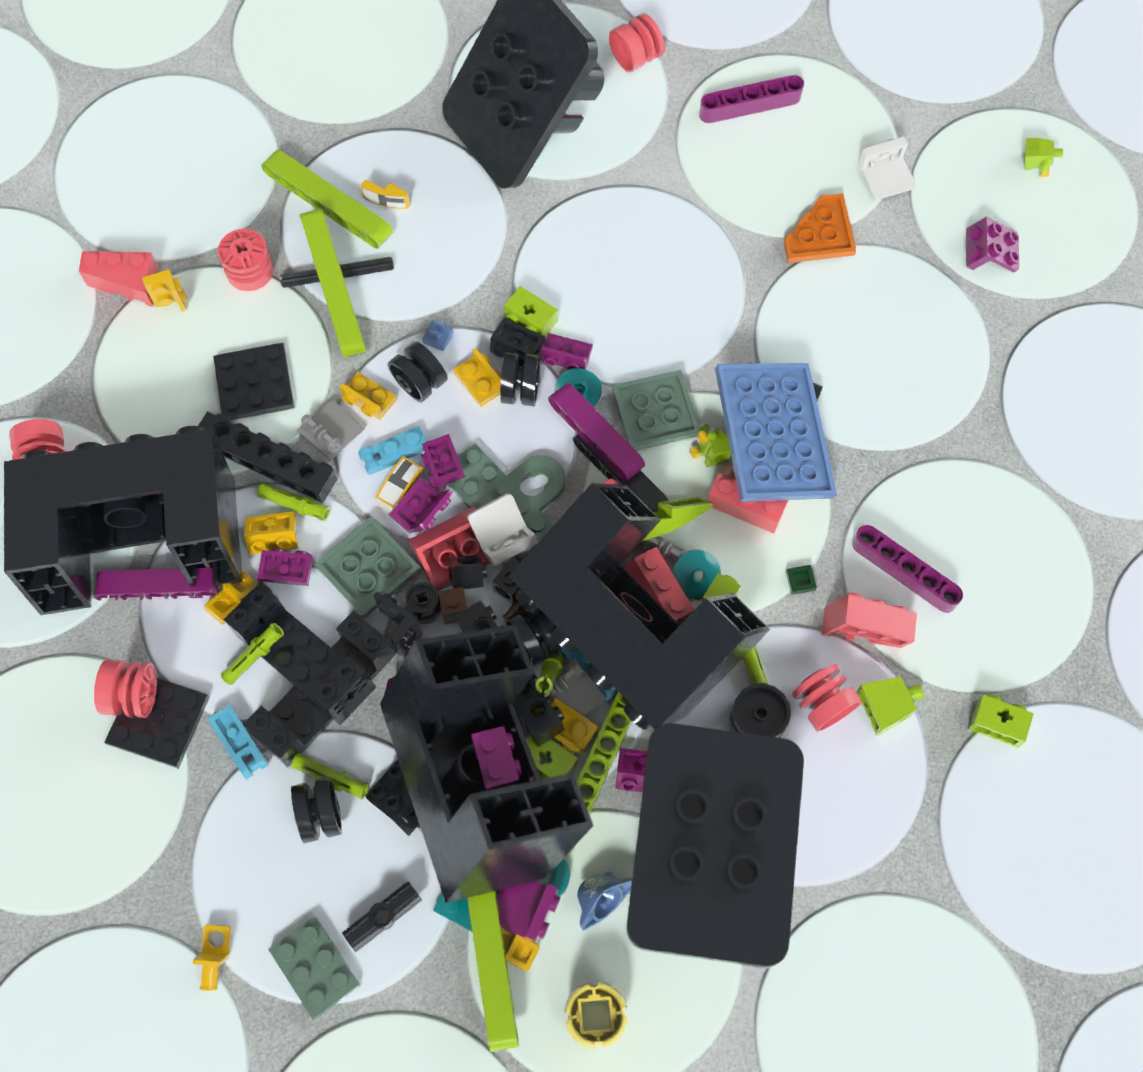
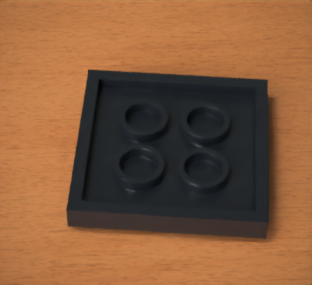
M283 342L213 355L221 414L227 417L229 421L295 408L286 350Z
M157 678L155 702L149 716L146 718H138L136 715L127 717L123 711L121 715L115 717L104 743L108 746L179 769L210 696Z

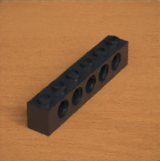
M207 411L198 424L199 427L204 429L212 428L225 458L322 504L337 481L334 469L325 462L318 463L304 452L296 453L288 445L282 442L277 444L263 433H253L247 426L241 423L234 424L220 413L215 415ZM228 433L227 437L220 438L223 434ZM250 443L247 447L240 448L243 444ZM271 453L268 457L261 458L263 454ZM285 463H292L289 467H282ZM308 472L313 473L310 477H303Z
M481 600L454 616L463 633L478 631L484 628H498L494 621L497 619V616L490 605L485 607ZM534 673L524 687L530 688V692L527 695H518L513 702V706L523 725L537 746L540 747L565 730L562 723L565 717L558 706L554 708L548 701L551 699L549 693L544 694L545 689L541 693L536 689V682L534 680L537 679V675ZM537 708L545 709L544 713L540 716L532 715L533 711Z

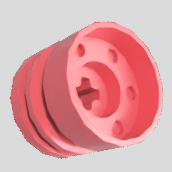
M646 13L637 15L636 18L630 19L628 24L623 23L609 32L608 39L611 51L617 63L626 72L632 73L645 65V62L650 63L655 58L657 59L664 54L665 46L661 31L655 21Z
M244 228L226 234L220 241L218 257L225 275L232 286L238 290L254 291L264 287L271 280L274 267L267 244L262 235L254 230Z
M31 419L22 421L9 430L10 449L13 451L12 460L22 459L25 453L33 450H44L52 454L66 452L63 448V429L59 423L52 420Z
M104 660L98 669L94 686L96 711L100 715L118 716L124 711L127 717L135 715L138 718L148 717L152 711L157 690V673L153 663L144 662L141 664L135 661L131 662L128 666L123 660Z
M836 664L811 674L791 694L795 700L803 699L799 704L801 709L814 706V709L807 718L816 732H820L837 723L863 702L853 687L843 690L839 689L847 678L844 675L836 677L841 671Z

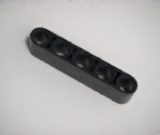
M578 434L572 438L580 452L608 480L614 479L618 482V485H626L652 512H658V502L669 501L665 494L641 470L628 481H623Z

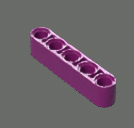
M790 75L705 94L700 101L699 118L704 123H715L798 104L802 98L804 80L798 75Z
M570 383L564 384L548 397L552 408L623 481H628L646 466L641 455Z
M863 525L858 528L852 541L853 549L938 610L950 613L957 608L963 599V591L957 584L875 527ZM860 537H867L870 543L863 542ZM881 551H887L891 557L883 556ZM902 565L910 567L912 572H906ZM923 580L930 581L933 587L926 586ZM944 595H950L954 602L947 601Z
M196 568L197 578H195V587H190L180 569L99 571L96 573L94 599L101 601L102 598H108L109 595V598L118 600L119 595L122 600L140 597L139 600H143V594L148 600L152 599V597L168 599V594L173 599H177V596L203 598V596L218 595V586L212 585L213 568Z

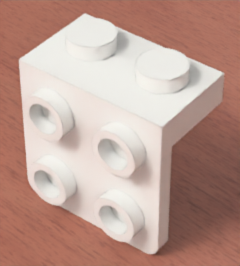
M905 137L889 139L884 143L869 145L862 149L858 167L873 197L877 200L913 190L916 186V182L903 158L908 145Z
M509 493L472 511L467 516L484 556L494 567L507 563L511 557L529 551L533 545L538 543L535 534L526 527L517 504Z

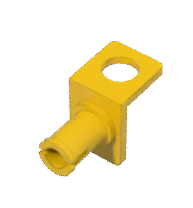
M206 924L203 927L202 951L193 959L192 963L202 965L199 988L202 991H216L218 989L219 966L229 959L231 926ZM218 931L223 934L224 943L222 946L214 947L211 945L209 937L212 932Z

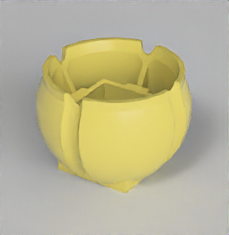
M589 982L577 987L566 1002L564 1014L568 1016V1020L565 1022L566 1029L574 1041L583 1047L595 1049L597 1045H601L603 1048H607L615 1044L626 1030L628 1016L625 1015L624 1010L627 1009V1004L621 993L610 984L597 982L596 985L592 986ZM608 1001L611 1029L583 1031L581 1004Z

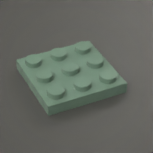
M681 370L612 385L613 395L627 442L636 451L694 438L700 432Z
M372 516L315 563V567L364 619L378 608L373 597L376 592L382 595L387 593L392 596L421 571V567Z

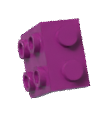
M987 216L966 228L967 268L974 270L992 261L1014 273L1020 269L1019 235L1016 231Z
M419 477L388 515L409 534L417 531L421 532L423 529L428 530L436 521V518H434L439 510L442 512L451 503L452 500L449 498L453 492L448 489L438 493L423 478Z
M502 726L472 734L471 738L485 790L504 785H517L518 780H520L519 776H522L518 759L513 760L512 757L514 742L511 733H506L505 727Z
M534 881L500 890L497 895L501 927L534 943H538L539 938L544 939L550 923L546 921L551 911L555 913L561 899L560 896H557L559 893L558 888Z

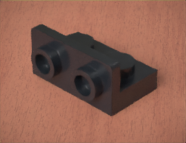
M503 318L490 338V352L500 358H504L506 351L518 352L521 357L522 367L525 355L527 353L538 354L541 346L545 343L546 336Z

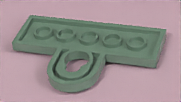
M476 443L458 456L465 478L451 482L447 486L469 509L474 506L478 509L509 493L513 496L526 527L535 534L538 542L554 526L541 511L557 499L565 487V472L557 460L544 455L533 456L525 460L506 476ZM538 475H545L548 478V483L544 486V490L536 496H528L520 489L522 482L528 478H535ZM537 544L533 545L529 551L519 553L514 557L521 563Z

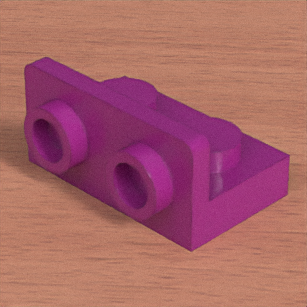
M548 333L544 346L540 348V361L549 366L557 365L568 370L576 368L587 369L593 344Z
M449 434L422 443L425 453L420 455L425 468H431L432 472L428 473V477L432 487L437 486L439 492H443V485L465 478Z
M271 548L270 551L262 550L257 579L259 582L309 586L311 569L315 567V560L311 554L301 550L295 551V553L285 552L278 548Z
M619 749L616 789L629 792L643 791L647 751Z

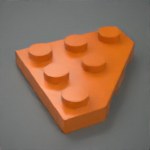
M843 193L821 195L812 209L798 222L796 228L787 235L783 243L787 263L855 256L857 250Z

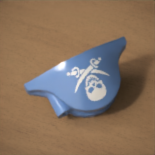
M608 871L605 874L590 876L580 884L577 898L582 911L579 925L583 931L607 918L621 904L631 890L632 877L617 878Z

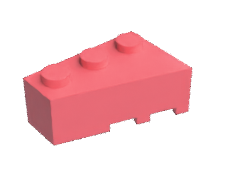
M82 251L79 273L87 286L111 294L117 293L125 296L126 299L132 301L135 299L153 307V301L142 280V277L158 273L159 267L151 252Z
M848 593L846 596L824 607L821 636L830 637L831 633L845 634L846 640H854V636L870 639L869 643L903 648L915 642L917 613L907 611V608L903 606L886 605L882 600H868L862 598L860 594Z

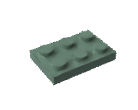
M315 916L268 949L313 1020L361 986Z

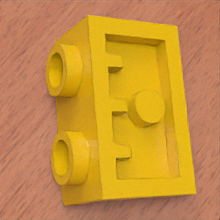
M170 269L142 277L144 286L156 308L166 307L177 302L181 311H186L184 304L188 302L186 293L181 286L179 278H174Z
M475 348L472 350V357L454 368L453 372L479 406L482 407L500 395L501 373L498 370L494 371L490 366L491 363L484 353L480 354Z
M359 372L355 374L347 385L342 383L339 386L341 398L345 403L350 406L356 405L366 416L370 418L375 417L378 420L383 418L397 400L395 394Z
M295 511L245 517L244 539L248 553L250 555L261 554L262 550L270 551L271 548H278L284 551L298 549Z
M555 698L551 706L553 708L558 706L564 715L565 720L562 723L565 730L551 740L556 738L562 742L561 747L571 754L575 752L584 753L600 726L559 698Z

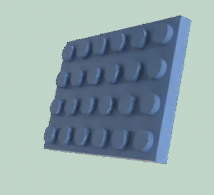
M809 363L717 364L715 373L740 502L834 499L837 492Z

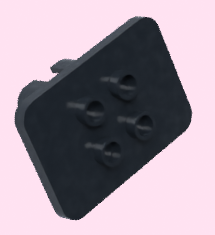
M497 0L444 98L442 112L450 128L500 188L519 187L529 174L552 134L573 133L583 122L584 117L582 115H569L565 113L572 101H596L603 89L604 72L597 63L598 46L595 38L562 0Z
M675 723L663 724L652 732L647 749L626 923L627 936L636 948L646 952L758 968H771L779 964L786 957L790 943L804 756L796 743L786 738Z

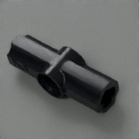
M407 881L383 901L374 904L369 912L344 930L342 935L357 953L383 931L392 928L397 920L423 900L410 882ZM380 910L389 911V918L384 923L376 922V915Z

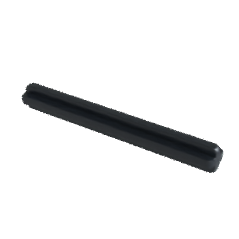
M383 257L341 264L340 268L343 278L390 271L394 269L392 257ZM316 269L280 275V283L283 288L320 282Z

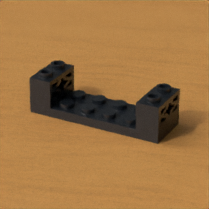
M261 583L223 619L233 633L248 647L251 645V640L254 637H259L270 624L275 623L280 626L284 635L270 647V652L265 656H261V658L339 725L376 688L368 673L350 657L347 656L344 659L290 614L279 599Z
M354 610L336 628L340 639L331 648L344 659L347 656L350 657L368 673L371 680L396 655L392 643ZM293 686L270 711L261 705L242 725L258 742L289 768L297 753L302 754L330 725L333 719Z

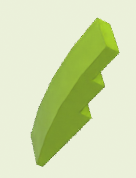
M699 496L658 502V512L653 513L661 521L644 540L666 534L693 521L711 509L713 503Z

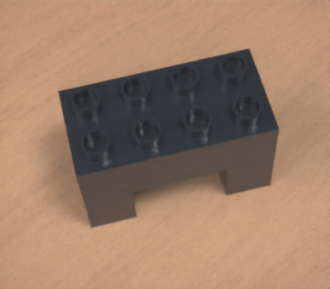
M185 426L177 430L176 434L153 437L148 434H134L129 436L123 443L104 446L96 442H83L76 445L72 451L52 454L44 450H33L25 453L22 459L4 461V573L40 616L92 607L90 554L166 541V546L190 587L196 586V568H213L212 585L214 586L243 582L235 479L212 428L204 429L199 426Z
M591 483L513 570L509 577L520 588L515 593L518 602L532 614L538 615L542 611L555 624L550 631L554 640L569 652L573 653L578 649L591 662L586 669L590 678L604 690L610 691L615 687L628 701L623 707L627 717L641 729L647 730L650 726L656 729L663 724L674 723L687 717L770 629L734 593L705 598L680 625L621 565L661 520L626 485Z
M516 625L415 640L380 702L445 903L545 879L594 826L574 773L542 780L539 776L513 706V702L535 673ZM504 726L506 733H511L514 742L512 757L513 760L518 759L522 776H519L520 780H518L517 785H504L485 790L471 735Z

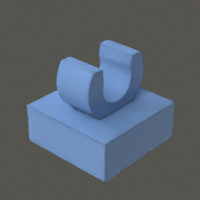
M432 320L422 338L423 344L445 351L454 334V330L452 327L446 326L445 323Z

